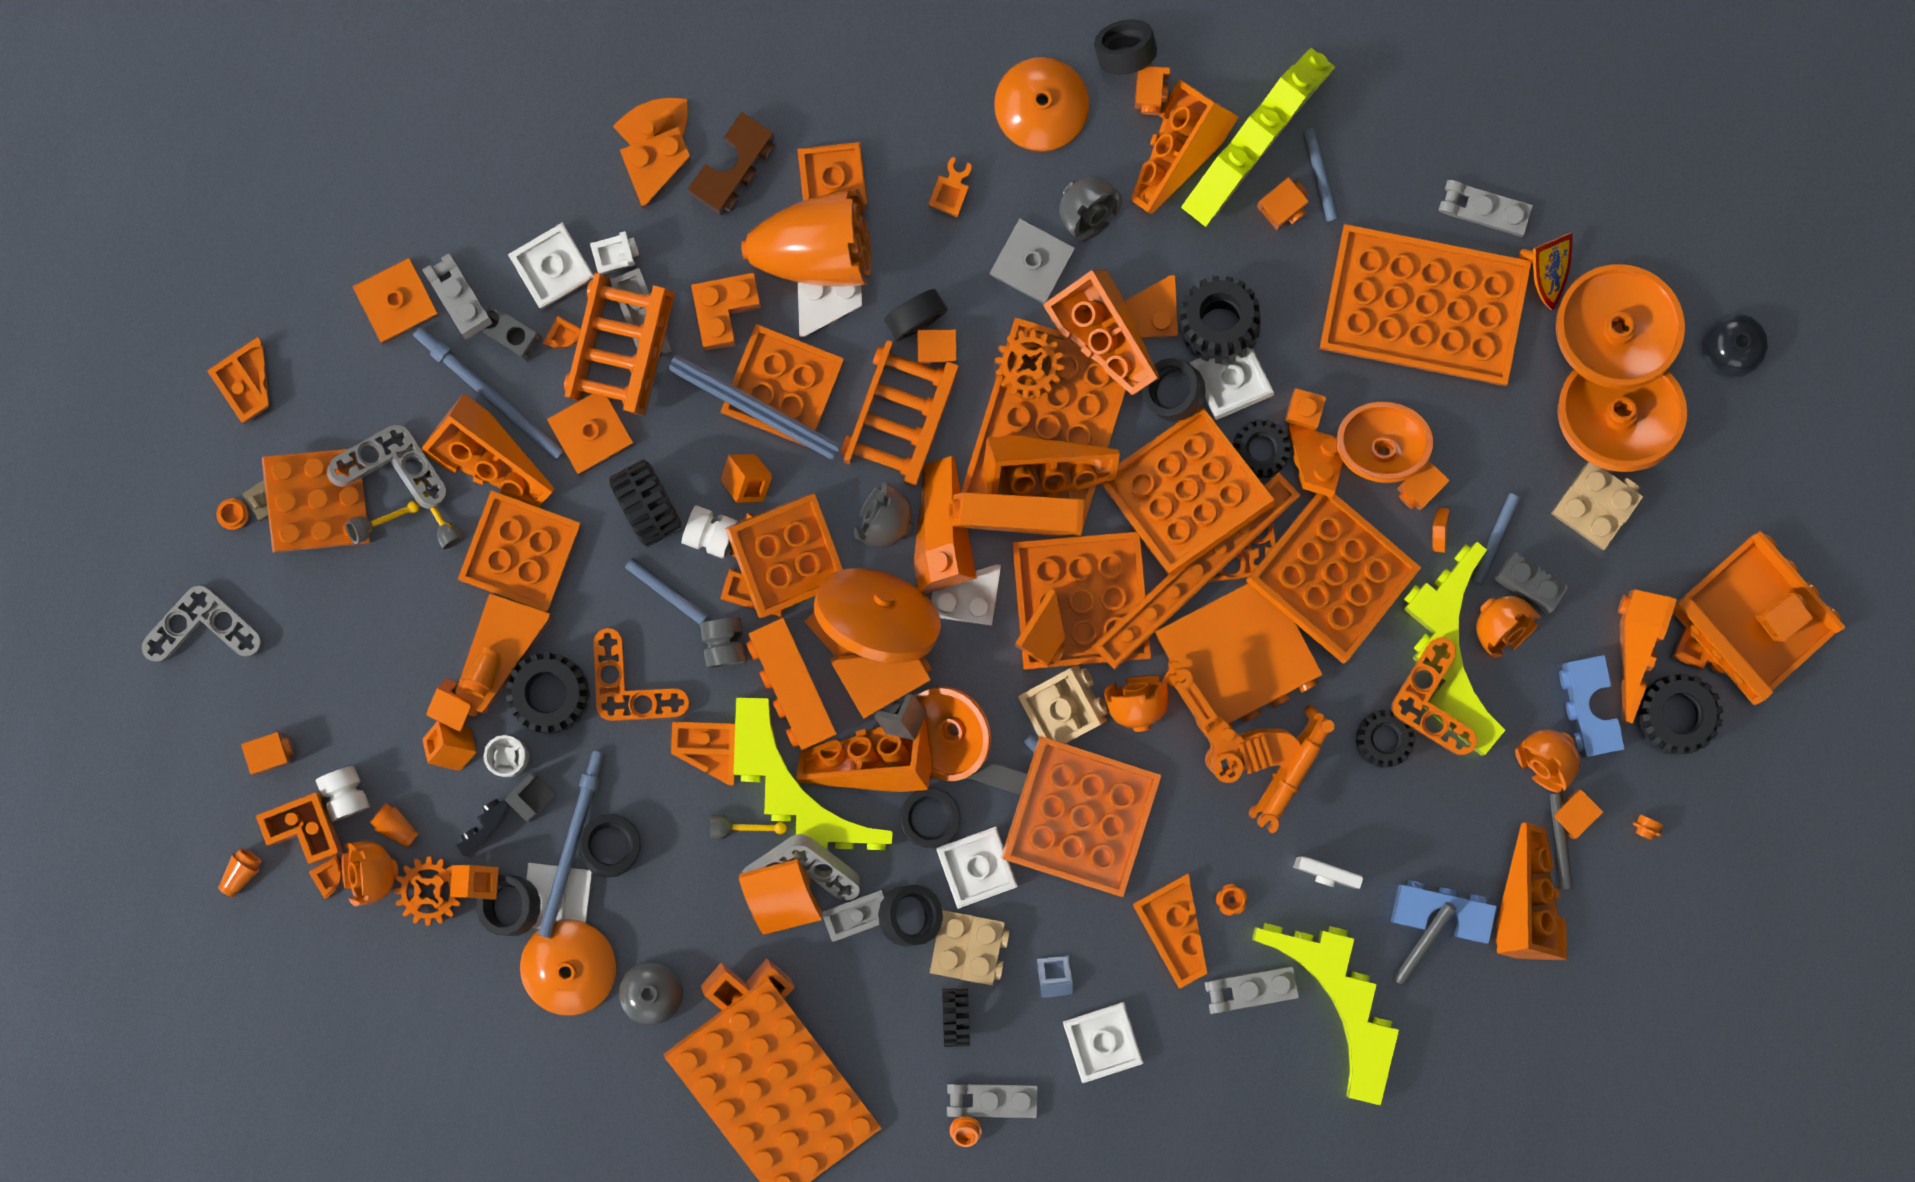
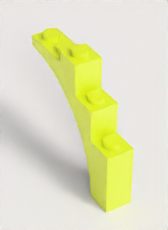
M1310 48L1295 65H1292L1280 77L1262 104L1249 116L1231 143L1218 155L1181 208L1206 227L1220 212L1282 130L1327 79L1335 66L1323 54Z
M1476 542L1471 547L1467 544L1463 546L1454 557L1458 561L1451 572L1445 569L1435 580L1434 584L1438 586L1436 590L1428 583H1425L1421 588L1415 585L1404 598L1408 604L1403 610L1432 633L1430 637L1424 634L1413 649L1417 651L1413 657L1415 661H1418L1426 646L1436 638L1444 637L1454 644L1456 648L1455 658L1441 679L1442 683L1436 687L1428 702L1471 728L1477 737V744L1474 750L1482 756L1486 755L1505 732V729L1487 712L1473 691L1463 666L1459 646V615L1463 594L1473 570L1487 551L1486 548ZM1445 644L1439 647L1433 646L1432 650L1436 652L1432 662L1425 658L1423 664L1432 666L1439 673L1441 667L1435 665L1440 658H1448L1449 654L1445 652L1447 646ZM1432 714V716H1434L1438 721H1440L1443 724V720L1440 716ZM1450 723L1448 729L1452 730L1453 728H1455V725ZM1464 732L1462 735H1457L1466 744H1470L1466 740L1468 734Z
M736 698L734 775H741V782H760V776H766L764 814L771 815V821L791 822V815H795L796 835H807L828 851L829 842H835L834 849H854V843H867L866 850H886V844H893V831L866 828L843 820L824 809L811 798L791 775L778 750L771 725L770 700L767 698Z
M1264 923L1263 929L1255 927L1252 940L1274 947L1298 961L1319 981L1331 997L1342 1020L1349 1048L1350 1073L1346 1096L1381 1106L1399 1030L1391 1028L1393 1021L1373 1017V1022H1368L1377 984L1369 982L1370 976L1352 971L1351 976L1346 977L1354 943L1353 938L1347 937L1348 930L1329 926L1328 932L1320 930L1318 942L1316 943L1312 942L1314 935L1295 931L1294 937L1281 934L1283 928Z

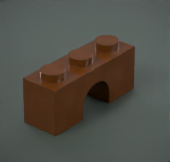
M741 112L724 136L725 143L738 153L736 165L732 169L722 172L705 164L688 188L689 194L720 216L725 210L730 212L740 197L737 195V192L743 184L748 186L758 171L755 169V166L761 158L766 160L776 145L773 143L775 139L773 132Z

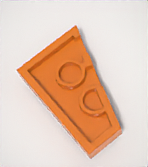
M1189 873L1132 904L1179 989L1207 974Z

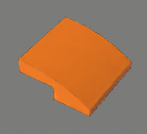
M799 859L739 874V882L746 902L763 935L822 920V909L810 890L811 880Z

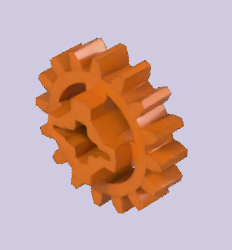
M1032 329L1030 337H1025L1023 331L1020 330L1017 340H1014L1011 336L1007 337L1008 347L999 346L998 350L1003 354V357L995 358V363L1002 365V368L998 369L995 373L996 376L1005 377L1001 383L1003 388L1008 385L1012 386V396L1018 391H1022L1023 399L1027 400L1029 392H1033L1036 399H1039L1041 389L1048 393L1052 392L1050 382L1059 384L1060 378L1055 375V372H1062L1064 366L1057 364L1056 361L1062 359L1063 354L1054 353L1057 347L1056 341L1050 344L1046 343L1048 334L1044 333L1041 338H1037L1036 331ZM1034 344L1039 346L1040 348H1038L1037 350H1028L1023 345ZM1013 353L1017 363L1009 372L1008 359L1010 354ZM1024 358H1027L1029 361L1038 358L1035 363V371L1032 372L1029 368L1021 371L1024 365ZM1047 358H1050L1051 369L1048 376H1046L1042 370V363ZM1021 379H1031L1035 385H1024L1019 383Z
M427 856L425 864L419 858L414 859L415 868L405 865L403 869L407 875L405 877H396V880L402 883L401 888L393 889V893L401 894L402 899L396 902V906L405 905L406 909L402 915L407 917L413 914V923L418 924L422 918L425 919L426 926L432 925L433 918H436L439 924H443V915L446 914L454 917L453 905L462 906L463 904L454 897L449 896L448 900L444 897V886L449 883L451 888L452 866L447 869L444 868L445 859H440L437 864H434L432 856ZM431 869L439 873L433 878H426L420 872ZM410 882L414 886V897L411 900L408 892ZM423 883L427 886L435 885L436 888L433 890V893L436 895V899L433 897L424 898L423 894L426 891L423 888ZM426 904H432L439 911L425 913L420 911V909Z

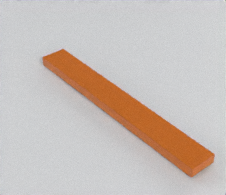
M1280 472L1264 485L1274 498L1276 505L1174 576L1170 577L1168 575L1092 646L1114 670L1300 496Z

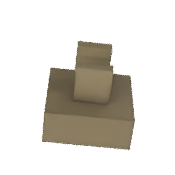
M262 480L242 494L259 521H263L268 517L265 483Z

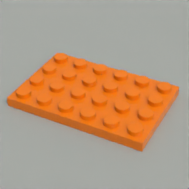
M1344 224L1319 349L1507 386L1531 261Z
M1015 317L1009 336L1017 340L1018 332L1022 330L1025 337H1030L1032 329L1036 331L1037 338H1041L1044 333L1048 334L1046 343L1050 344L1056 341L1057 347L1054 353L1063 354V358L1056 362L1064 366V370L1062 372H1055V375L1060 378L1059 384L1050 382L1052 392L1048 393L1041 389L1039 399H1036L1033 392H1029L1027 400L1023 399L1022 391H1018L1012 396L1011 385L1004 388L1001 386L1005 377H996L961 493L986 494L984 457L987 437L1025 436L1108 448L1126 390L1109 376L1101 365L1093 358L1086 356L1078 345L1070 338L1063 336L1058 330ZM1034 344L1023 345L1028 350H1037L1038 348H1040L1039 346ZM1013 353L1010 354L1008 359L1009 372L1017 363ZM1024 358V365L1021 371L1028 368L1032 372L1035 371V363L1038 358L1031 361ZM1047 358L1042 363V370L1046 376H1048L1051 369L1050 358ZM1021 379L1019 383L1024 385H1035L1031 379ZM1096 485L1082 490L1074 487L1058 493L1059 497L1057 498L1084 500L1083 527ZM1082 532L1074 533L1071 535L1081 537Z
M768 977L663 1054L667 1062L760 1182H811L882 1129Z

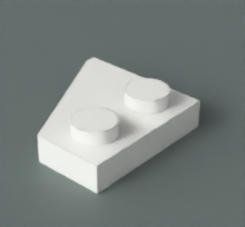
M798 282L799 337L806 338L820 328L838 321L839 318L846 314H851L862 308V285L837 287Z
M996 564L977 570V579L932 592L931 602L937 609L939 617L941 619L992 626L1001 565Z

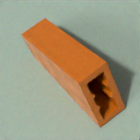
M963 492L953 495V499L949 503L948 515L952 519L951 527L1063 536L1082 532L1084 500Z
M489 593L461 678L481 652L482 647L497 652L500 657L491 692H487L485 698L475 696L461 688L463 680L460 678L455 694L472 702L468 715L476 717L478 712L486 714L507 685V682L510 681L512 670H516L519 666L518 663L527 657L551 623L552 614Z

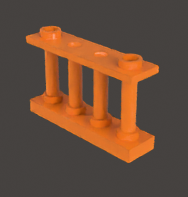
M594 273L593 280L589 282L587 287L588 302L571 371L564 380V396L580 401L582 400L583 392L618 399L622 400L624 404L623 410L645 416L675 292L654 285L652 292L648 295L609 287L611 278ZM606 299L644 307L647 311L644 324L637 326L602 318ZM601 330L637 338L639 345L636 355L630 357L594 349L598 331ZM591 361L629 369L632 373L629 386L622 388L587 380Z
M886 340L884 347L878 346L872 363L877 365L853 435L852 437L846 435L840 453L845 455L844 463L850 465L853 456L857 455L901 471L900 474L905 476L904 484L916 488L955 382L959 365L947 361L944 369L938 367L936 370L918 364L917 362L891 354L893 342ZM886 365L932 381V385L937 386L934 398L927 397L926 400L881 384ZM875 395L922 411V415L927 416L923 428L917 427L913 429L869 413ZM867 425L912 441L911 445L916 446L912 458L906 456L903 459L859 443L864 426Z

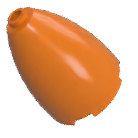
M858 189L846 190L813 197L775 213L747 234L746 240H742L743 258L749 259L752 266L766 273L803 284L837 287L868 285V280L865 276L871 275L872 270L870 231L867 232L865 217L860 214L866 210L860 191Z

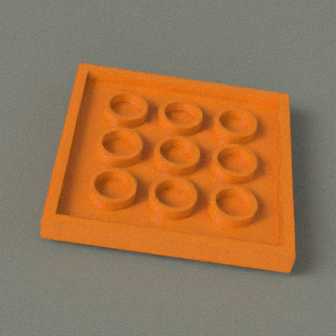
M1202 406L1194 415L1186 420H1180L1118 464L1116 479L1101 483L1102 487L1170 577L1276 505L1274 498Z
M1316 493L1246 581L1344 664L1354 654L1421 567L1335 493L1333 498Z
M1137 532L1012 542L1020 635L1051 588L1056 591L1065 634V640L1062 645L1067 647L1058 663L1056 664L1051 661L1048 667L1022 651L1023 670L1107 663L1092 646L1145 598L1139 534ZM1149 638L1124 661L1151 659Z
M1039 736L1001 859L1123 897L1161 775Z

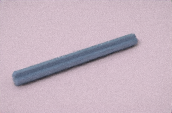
M676 355L670 362L669 370L814 451L829 459H834L838 454L840 445L837 442L688 360Z

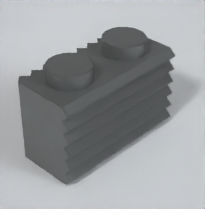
M1519 552L1513 553L1507 558L1494 578L1495 581L1546 615L1552 613L1568 589L1567 584L1562 585V581L1557 582L1556 577L1552 578L1551 574H1546V570L1541 571L1540 567H1535V563L1530 564V560H1525L1524 556H1519Z

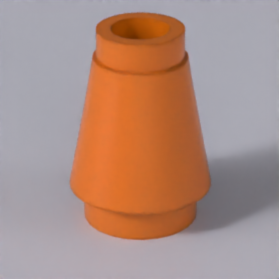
M482 647L481 652L461 678L463 680L461 688L475 696L485 698L486 693L491 692L500 655L493 650Z
M385 803L370 821L375 826V831L406 848L419 834L395 805L391 807Z
M239 848L237 853H232L218 889L225 895L234 898L260 871L258 866L261 860L252 852Z

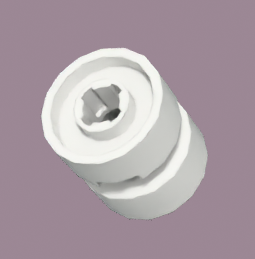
M695 505L685 527L681 543L695 549H700L704 546L707 553L724 559L731 545L725 528L738 523V520L722 514L716 518L713 515V511Z
M507 735L497 736L490 740L485 747V765L495 775L507 778L517 777L529 765V749L519 738Z
M355 765L336 770L315 780L321 796L329 798L326 810L331 822L347 818L370 808L366 794L356 788L361 781Z

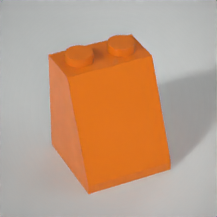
M857 654L838 655L829 659L863 719L931 680L927 673L932 669L925 656L904 663L880 662Z

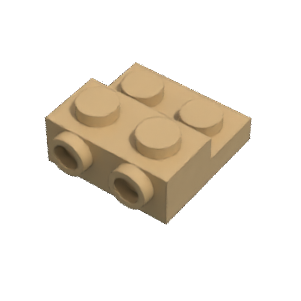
M1587 462L1551 514L1601 550H1605L1643 496L1638 493L1640 487L1630 479L1624 478L1621 481L1612 475V470H1607Z
M1079 665L1067 669L1018 696L1038 736L1064 744L1108 721L1106 714L1109 712L1106 702L1101 697L1096 698L1091 689V686L1094 684L1091 674L1085 668L1081 670Z
M942 910L943 920L941 929L936 937L930 973L993 986L994 979H1001L1004 961L998 960L1000 948L1006 949L1010 932L1009 929H1004L1005 922Z

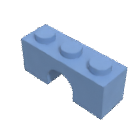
M1605 655L1562 664L1563 670L1559 671L1560 682L1563 690L1568 689L1570 699L1569 702H1566L1567 715L1570 721L1574 720L1577 733H1573L1572 737L1576 742L1578 752H1581L1582 758L1624 750L1618 718L1609 720L1599 719L1592 714L1589 707L1590 697L1596 690L1611 687Z
M1408 880L1407 886H1398L1391 918L1392 923L1426 930L1429 915L1434 910L1442 908L1445 902H1450L1456 907V911L1453 913L1455 918L1453 936L1489 944L1497 907L1489 904L1490 898L1471 894L1470 900L1457 897L1458 891L1439 887L1438 893L1427 891V884Z

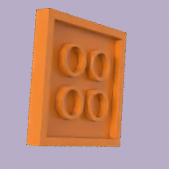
M755 324L731 385L816 431L845 360ZM724 401L720 411L721 414L805 446Z
M348 449L262 457L273 553L370 543L368 538L366 541L354 544L349 538L345 526L346 521L354 517L363 516L367 518L362 478L348 486L339 487L332 484L327 476V469L331 460ZM354 458L352 463L345 468L338 465L335 473L337 475L344 474L347 477L349 469L356 465Z
M491 490L457 580L549 613L582 524Z
M815 493L807 494L725 528L759 618L766 617L816 596L820 584L826 577L843 570Z

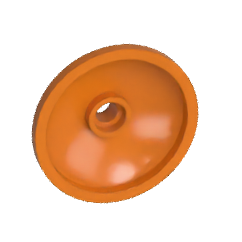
M1036 57L1016 64L1004 75L995 94V115L1000 128L1016 145L1031 151L1047 152L1064 147L1078 136L1088 117L1089 96L1082 78L1072 67L1053 58ZM1040 95L1046 96L1048 103L1039 105L1036 101L1037 97Z
M1372 402L1354 409L1343 419L1338 429L1337 449L1342 461L1355 474L1375 482L1393 483L1409 479L1424 469L1432 454L1433 436L1427 422L1414 410L1393 402Z
M934 687L918 694L916 698L926 711L924 718L932 758L930 776L943 781H958L974 774L986 761L991 747V730L982 708L969 695L955 688ZM952 724L957 726L958 733L953 730Z
M570 919L555 921L550 939L538 936L539 930L536 931L527 942L520 961L522 983L532 1000L543 1009L558 1015H579L597 1007L608 996L616 978V957L608 939L592 925ZM561 967H569L572 974L568 977L563 976L560 972Z

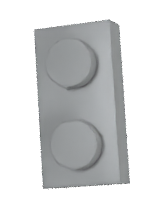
M882 890L822 912L832 942L879 925L878 912L881 901L884 898Z

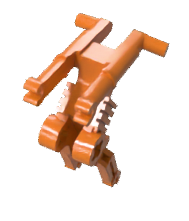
M1175 660L1169 661L1168 666L1171 669L1176 668V674L1170 673L1167 678L1172 682L1194 715L1197 726L1209 740L1210 749L1206 753L1205 763L1208 769L1220 781L1232 783L1240 778L1243 771L1251 774L1254 771L1257 772L1269 766H1280L1276 773L1273 772V779L1258 804L1253 805L1249 810L1251 818H1256L1257 814L1262 812L1257 819V824L1260 827H1264L1265 824L1271 821L1268 830L1270 833H1275L1279 827L1280 817L1294 794L1299 792L1298 787L1318 756L1320 747L1327 735L1333 731L1334 723L1319 713L1315 706L1309 705L1304 710L1309 721L1297 739L1290 732L1278 728H1256L1238 735L1210 707L1194 683L1192 674L1180 662ZM1226 759L1227 766L1222 769L1221 761Z

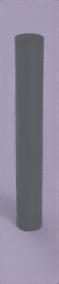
M1550 794L1560 890L1573 889L1567 831L1554 818V814L1564 805L1563 794Z
M1445 902L1394 976L1398 983L1404 985L1456 911V907L1453 904Z

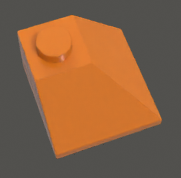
M1051 588L1015 644L1017 648L1047 667L1051 661L1057 664L1067 648L1062 645L1065 640V634L1056 591Z

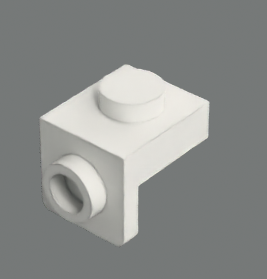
M626 231L619 232V236L590 243L599 274L604 275L636 266L634 257L639 256L634 237L628 238Z

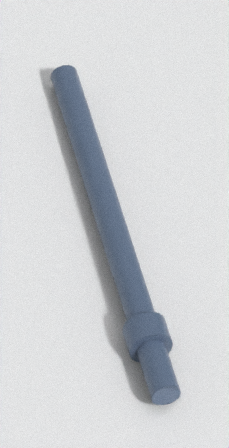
M422 326L416 330L413 336L431 351L430 355L439 363L444 362L552 458L558 460L564 453L563 449L451 352L452 348L443 340L439 342Z
M592 751L586 775L582 774L579 788H581L538 936L551 938L593 793L597 792L600 784L598 776L605 755L603 753Z

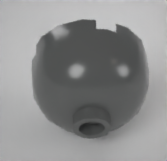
M1086 177L1078 181H1072L1064 188L1060 201L1059 214L1061 222L1076 239L1078 237L1081 240L1093 238L1109 225L1104 220L1111 213L1115 216L1118 214L1123 202L1122 195L1102 178Z
M885 482L881 483L883 489L876 487L868 496L858 517L864 518L861 528L856 525L854 528V537L857 540L876 548H886L896 544L901 537L907 538L913 527V522L910 521L912 510L909 500L903 493Z
M646 961L633 966L625 973L619 985V1001L623 1011L630 1019L642 1025H657L666 1022L677 1012L682 1003L683 987L679 976L670 967L661 962Z

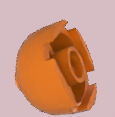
M1503 596L1497 600L1493 597L1487 600L1480 608L1482 613L1477 620L1476 633L1484 649L1493 658H1500L1505 655L1501 650L1507 648L1510 644L1514 650L1529 638L1538 626L1534 620L1541 619V616L1530 604L1520 597Z
M1135 676L1126 678L1127 685L1117 687V683L1114 682L1107 686L1104 690V696L1108 712L1118 724L1124 727L1133 728L1135 732L1147 731L1152 728V724L1158 722L1166 713L1169 704V690L1166 679L1161 683L1159 676Z
M1550 729L1535 731L1515 750L1516 758L1523 770L1528 765L1537 774L1531 778L1552 792L1559 793L1562 789L1565 790L1579 773L1581 760L1576 742L1565 732L1560 733Z
M372 841L347 843L345 847L349 849V853H342L341 860L345 889L351 888L354 897L348 898L350 903L354 906H361L381 901L389 894L393 887L394 879L398 876L396 860L391 859L389 853L380 844Z

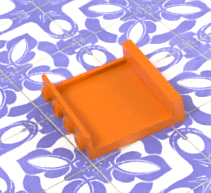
M1761 531L1750 536L1677 601L1673 610V614L1689 630L1753 705L1765 701L1774 693L1773 690L1835 633L1845 628L1839 613L1821 600L1817 588L1813 584L1806 582L1798 574L1799 570L1795 563L1788 558H1784L1777 550L1776 542L1769 535L1763 534ZM1783 593L1800 594L1810 606L1808 612L1813 619L1784 642L1773 641L1755 615Z
M1249 583L1154 633L1169 661L1175 660L1180 662L1192 674L1194 683L1210 707L1232 729L1234 728L1231 722L1241 717L1244 722L1262 714L1259 709L1260 707L1271 703L1273 708L1290 699L1287 693L1299 687L1301 693L1318 685L1316 678L1322 675L1295 622Z

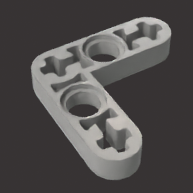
M401 425L389 426L337 455L331 460L327 469L329 481L336 486L345 487L391 462L421 507L426 509L438 507L446 495L444 483L410 432ZM391 435L395 438L401 437L403 439L400 447L395 443L387 447L384 452L382 446L388 444ZM366 448L373 449L378 455V460L374 463H367L361 458L360 452ZM354 458L356 465L349 469L347 477L344 474L337 475L335 473L338 465L345 468L352 463ZM410 459L418 461L422 471L418 474L408 473L405 469V462ZM427 475L428 478L425 481V485L429 490H437L435 499L432 496H424L426 487L422 481L418 485L415 482Z
M194 586L182 596L145 637L141 649L143 655L150 661H166L201 622L232 650L244 657L257 655L262 649L263 640L261 635L212 590L204 586ZM196 593L199 595L206 593L207 596L204 600L207 602V605L205 607L197 606L192 611V613L198 615L195 619L188 612L182 610L184 605L191 609L196 603V600L193 598ZM226 612L232 617V625L229 629L222 631L216 627L215 620L220 613ZM177 615H182L187 620V627L181 633L173 632L170 626L172 618ZM239 624L243 625V628L238 630L243 636L250 637L253 635L252 644L254 647L252 650L249 648L242 650L240 647L243 645V642L237 636L233 635L232 640L228 638V636L236 632ZM164 628L165 632L171 637L176 638V640L172 643L171 640L167 639L162 645L163 654L155 653L152 655L153 647L150 644L152 641L159 643L163 640L165 635L160 632Z
M803 834L791 836L745 867L742 873L771 866L770 864L773 862L783 863L799 859L809 878L840 900H852L860 892V875L814 839ZM819 864H826L830 866L831 869L827 871H822L817 869L815 866Z

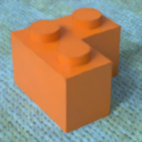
M754 272L691 285L702 345L705 352L736 346L731 315L762 309Z
M318 792L256 815L267 846H274L298 837L308 864H316L344 853L335 826L330 821L324 797Z
M766 958L746 982L721 962L701 985L704 996L723 1010L767 977L772 981L784 999L795 986L787 974Z

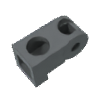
M490 306L486 313L492 324L481 331L528 362L541 342L542 337L508 314H504Z

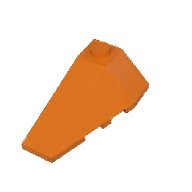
M1180 79L1161 109L1159 117L1163 118L1160 130L1158 135L1153 134L1150 145L1154 147L1150 159L1142 165L1131 197V201L1150 214H1153L1223 144L1239 117Z
M1106 269L1091 270L1043 304L1058 331L1078 345L1086 356L1093 358L1101 365L1104 371L1131 395L1137 394L1159 379L1125 300Z
M463 394L421 447L425 455L444 469L456 473L457 470L474 477L473 482L480 485L487 482L500 488L503 495L539 507L555 489L491 413L466 394Z
M1025 436L987 437L984 457L986 494L1057 498L1059 497V492L1074 487L1082 490L1116 479L1120 452L1118 449Z
M954 456L924 464L913 562L917 588L924 594L977 579L968 528L951 527L952 519L948 515V507L953 499V495L961 493Z
M1634 589L1629 591L1628 596L1623 595L1620 601L1618 613L1622 614L1620 619L1622 723L1631 724L1634 721L1646 689L1647 681L1643 680L1644 674H1649L1654 667L1657 656L1656 650L1653 648L1655 643L1658 644L1661 639L1664 640L1677 601L1675 598Z
M925 718L915 740L887 735L881 726L869 731L864 728L856 731V736L840 742L834 739L802 751L799 755L796 781L801 784L890 792L929 789L932 758Z
M1527 822L1521 823L1497 919V954L1515 959L1566 960L1567 926L1565 917L1559 918L1555 900L1560 898L1559 888H1554L1551 881L1550 871H1552L1554 865L1546 828Z

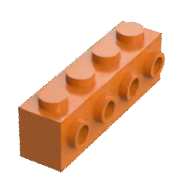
M781 618L748 633L751 641L747 642L746 645L753 660L759 658L764 670L760 671L759 674L766 689L771 687L774 689L778 699L772 702L779 717L783 718L786 716L791 728L787 729L786 733L793 748L799 745L800 749L804 751L837 736L785 619Z

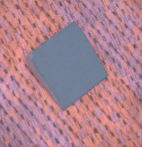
M1069 955L1037 959L1042 998L1073 994Z

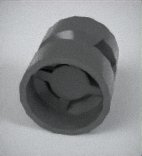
M740 617L700 623L702 641L708 644V647L704 649L706 668L747 662L745 645L739 642V638L743 635Z

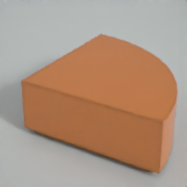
M557 316L542 344L555 349L570 347L578 342L581 328Z
M1439 507L1436 512L1432 541L1434 552L1445 553L1449 532L1450 508Z
M334 856L309 871L324 899L331 897L341 882L342 865L338 856Z

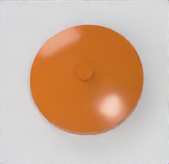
M1605 265L1580 276L1566 291L1556 316L1557 341L1567 362L1587 380L1613 389L1636 388L1659 378L1675 361L1681 350L1685 335L1683 310L1672 289L1658 276L1632 265Z
M1573 370L1567 377L1559 396L1558 420L1565 439L1582 458L1607 470L1633 472L1647 469L1660 463L1674 451L1686 426L1687 404L1682 388L1668 370L1656 380L1630 389L1603 387L1587 380Z
M850 568L837 571L822 581L814 600V613L825 633L845 649L875 661L904 663L920 659L933 649L941 629L938 611L924 593H921L917 587L904 579L879 570Z

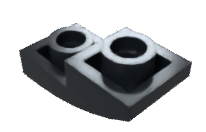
M494 799L481 808L483 814L477 818L483 829L479 831L477 826L460 836L463 841L456 845L463 856H468L477 850L499 828L511 807L505 800L499 802L498 799Z

